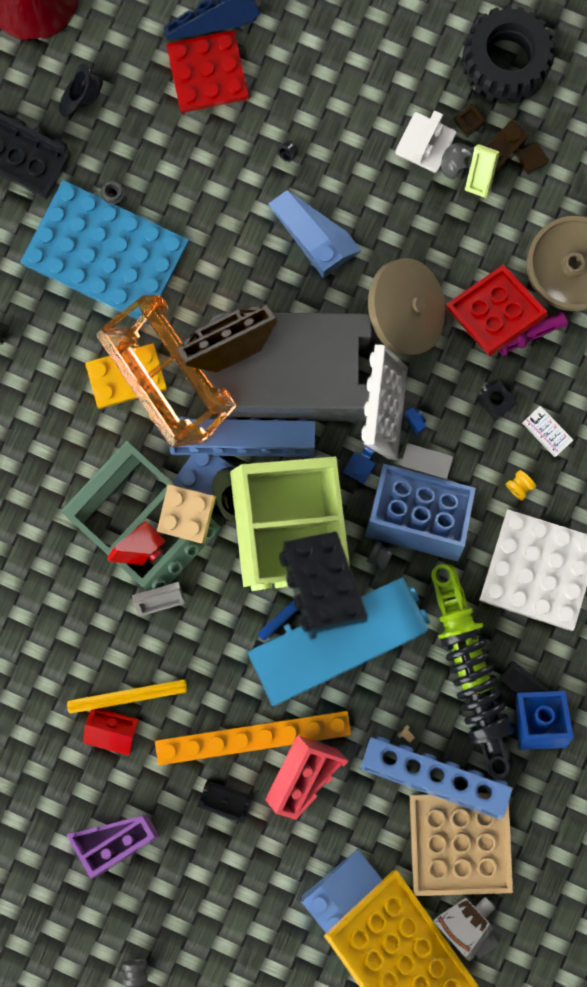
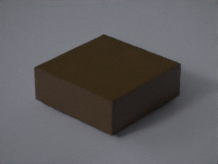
M473 103L453 118L466 137H469L486 124L485 118Z
M538 141L516 154L527 175L547 165L549 162Z

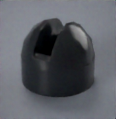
M285 141L278 147L277 152L282 160L291 162L297 156L298 147L294 145L293 141Z

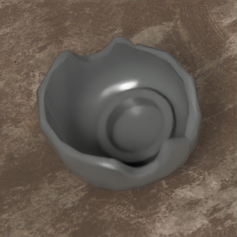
M461 143L450 145L445 150L441 160V170L445 177L455 179L458 170L466 168L464 159L465 157L473 156L474 148Z

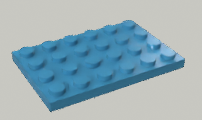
M62 180L20 263L148 325L189 244V240L115 204L106 203L102 198Z

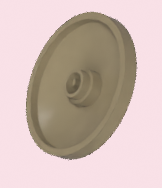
M583 216L562 217L547 224L535 236L527 254V275L535 292L548 304L566 311L587 310V217Z
M410 258L388 262L375 274L369 289L368 310L373 329L380 341L391 351L405 356L422 354L431 349L441 336L446 316L444 295L435 275L423 263Z

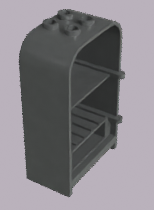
M231 312L218 314L217 316H215L214 318H212L209 323H211V322H213V321H215V320H217V319H219V318H221V317H223V316H225V315H227V314H229V313H231ZM273 313L277 323L262 351L217 373L198 369V380L200 381V387L204 388L207 404L215 415L223 419L232 417L238 420H249L250 418L273 420L281 418L286 421H296L298 419L322 422L367 421L364 409L366 401H369L370 392L367 389V384H358V350H368L371 338L369 314Z

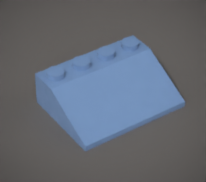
M383 463L365 537L458 561L466 543L476 488Z
M357 849L301 896V902L327 933L383 879L360 850Z

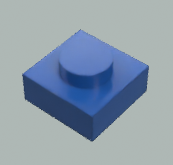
M412 407L404 413L403 417L415 435L426 428L424 424L426 419L420 410L415 411Z

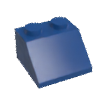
M565 691L516 694L515 728L519 750L567 748L574 737Z

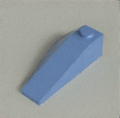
M288 190L268 203L322 278H325L361 252L347 231Z

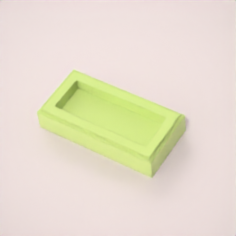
M480 144L475 146L465 187L466 191L484 198L489 196L499 151Z

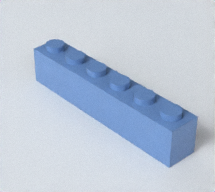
M178 417L170 419V454L314 457L315 421L307 419L286 421L281 418L273 420H261L259 418L238 420L229 417L224 420H217L211 417H203L201 419Z

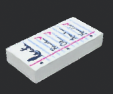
M541 406L522 422L554 457L573 441Z

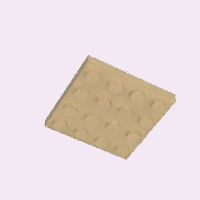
M477 792L482 799H489L490 797L489 792ZM409 794L412 878L415 896L513 893L509 803L504 818L499 820L430 794Z

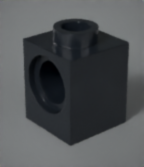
M501 381L495 385L490 382L480 390L482 394L478 400L494 421L517 404ZM491 394H498L502 400L501 404H493L490 399Z

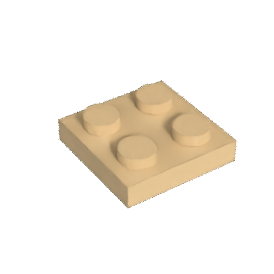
M168 484L157 532L205 544L216 496Z

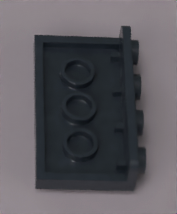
M0 109V176L47 200L71 158L67 148L68 145L60 139L55 138V140L48 138L47 134L38 128L32 130L19 118L14 117L11 119L7 117L6 113Z
M337 531L285 541L283 543L282 552L279 553L280 564L282 568L286 567L288 573L286 574L287 585L289 589L293 588L295 594L293 596L296 610L301 612V626L304 633L308 632L310 640L316 639L318 632L367 622L368 614Z

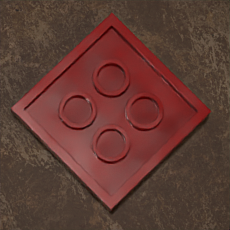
M234 30L166 44L181 113L249 99Z
M504 265L446 304L447 310L489 357L548 316L544 307Z

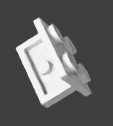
M435 110L431 118L415 112L396 148L395 154L437 173L441 165L442 156L451 145L456 131L440 123L443 114Z

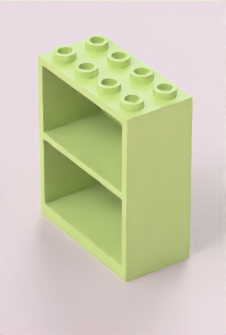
M336 457L242 464L230 471L243 587L251 586V591L272 588V584H275V588L288 587L286 574L288 573L286 567L282 568L279 560V553L282 552L285 541L337 531L349 563Z

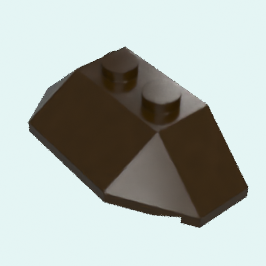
M267 304L260 307L238 309L195 330L177 350L186 366L217 373L262 351L277 320Z

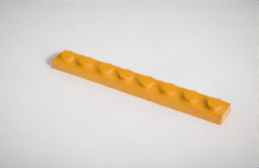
M346 710L155 740L159 766L293 745L297 735L314 741L351 736L348 711Z

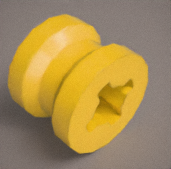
M521 470L515 474L513 480H509L506 483L507 488L520 500L526 498V493L529 490L536 488L534 481Z

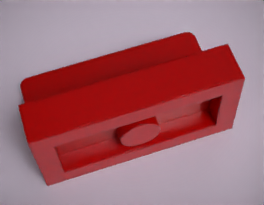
M99 708L90 711L85 723L83 743L120 754L130 755L139 719Z

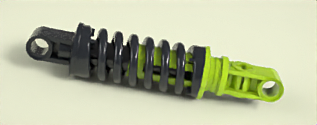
M441 564L436 566L431 574L438 605L443 614L439 619L445 627V631L439 634L438 637L441 640L442 646L447 651H452L446 655V660L455 662V665L450 667L449 670L451 674L458 673L459 678L453 681L454 686H462L463 691L457 693V698H469L470 703L461 706V711L473 710L474 715L464 719L466 725L477 724L470 727L468 732L469 744L481 745L489 774L494 778L501 779L508 775L513 766L505 737L515 731L509 723L508 714L500 713L506 707L505 702L496 700L502 695L500 688L493 687L498 682L497 676L489 675L494 670L493 663L485 662L491 656L490 651L481 649L487 644L486 638L478 637L483 631V623H474L472 617L473 610L472 608H467L465 594L460 585L455 567L451 564ZM442 568L447 569L450 573V578L447 582L442 581L439 577V572ZM456 597L455 599L447 600V598ZM502 760L506 764V770L500 771L496 769L494 761Z

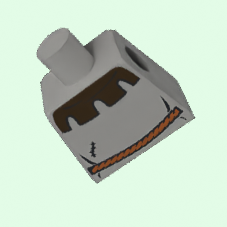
M486 897L475 907L465 898L435 918L433 922L466 959L470 961L493 929L485 918L495 907Z

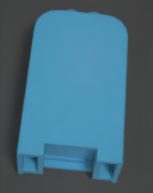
M404 577L362 596L361 598L368 614L367 622L318 632L316 639L311 640L308 632L304 633L302 626L291 630L289 624L284 626L287 633L249 651L248 655L272 706L278 705L427 632V624L430 623V620L425 610H420L416 603L419 597L414 587H408Z

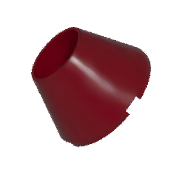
M0 0V29L14 38L29 41L28 39L42 38L44 40L58 34L70 23L76 12L78 0Z

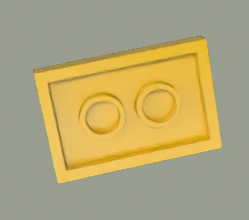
M154 343L85 363L98 409L167 390Z

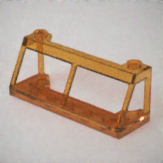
M143 295L102 327L96 336L170 447L202 444L231 413L236 404L226 389L212 387L201 369L186 366L177 350L183 343L163 316L168 312L166 301L160 295ZM137 307L143 313L132 328H112ZM146 319L171 354L170 357L149 373L134 352L138 347L137 341L141 337L137 331ZM174 360L208 408V411L193 423L189 419L180 420L152 379V377ZM221 413L206 431L198 427L213 414Z

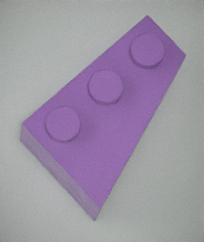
M139 816L67 834L90 879L99 877L160 838L149 816Z

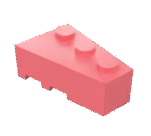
M297 735L265 800L276 814L297 820L315 800L319 789L325 783L329 784L333 779L331 776L341 765L344 767L348 763V759L335 747Z

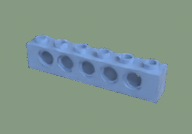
M376 736V739L370 738L360 770L499 820L504 818L513 789L507 786V782L497 778H493V781L483 778L484 774L475 770L466 772L460 769V765L446 761V764L436 761L437 758L431 754L423 753L419 755L413 753L412 748L405 745H399V747L391 745L390 741L383 737ZM385 754H392L396 758V763L393 765L385 764L383 756ZM409 762L416 763L419 766V772L415 774L408 772L406 764ZM434 770L439 771L443 776V780L441 782H434L430 778V772ZM462 779L466 783V789L463 791L457 790L454 787V780ZM478 788H486L490 793L489 799L480 798L477 793Z

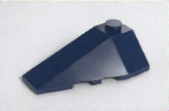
M201 0L194 12L186 11L165 26V36L167 40L238 27L254 22L257 16L261 14L255 0Z

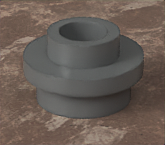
M108 182L101 189V197L106 203L117 205L124 199V189L119 183ZM111 192L117 193L115 197L109 196Z

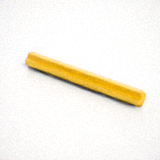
M178 680L74 699L67 702L69 713H76L186 693L187 684L185 680Z

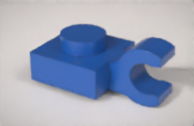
M366 446L361 455L354 452L343 473L364 485L375 465L374 462L370 461L374 450Z

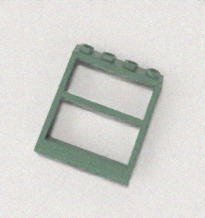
M126 440L61 512L109 555L112 549L139 527L165 499L168 484L176 485ZM142 462L167 486L109 548L83 523L132 470ZM211 518L205 544L179 538L143 578L126 563L117 564L146 591L169 585L217 534L221 527Z

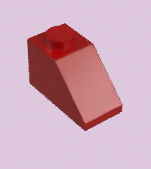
M145 521L112 549L107 559L110 562L144 565L148 560L155 561L162 554L161 547L166 540Z

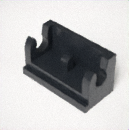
M207 780L197 807L244 823L253 796Z

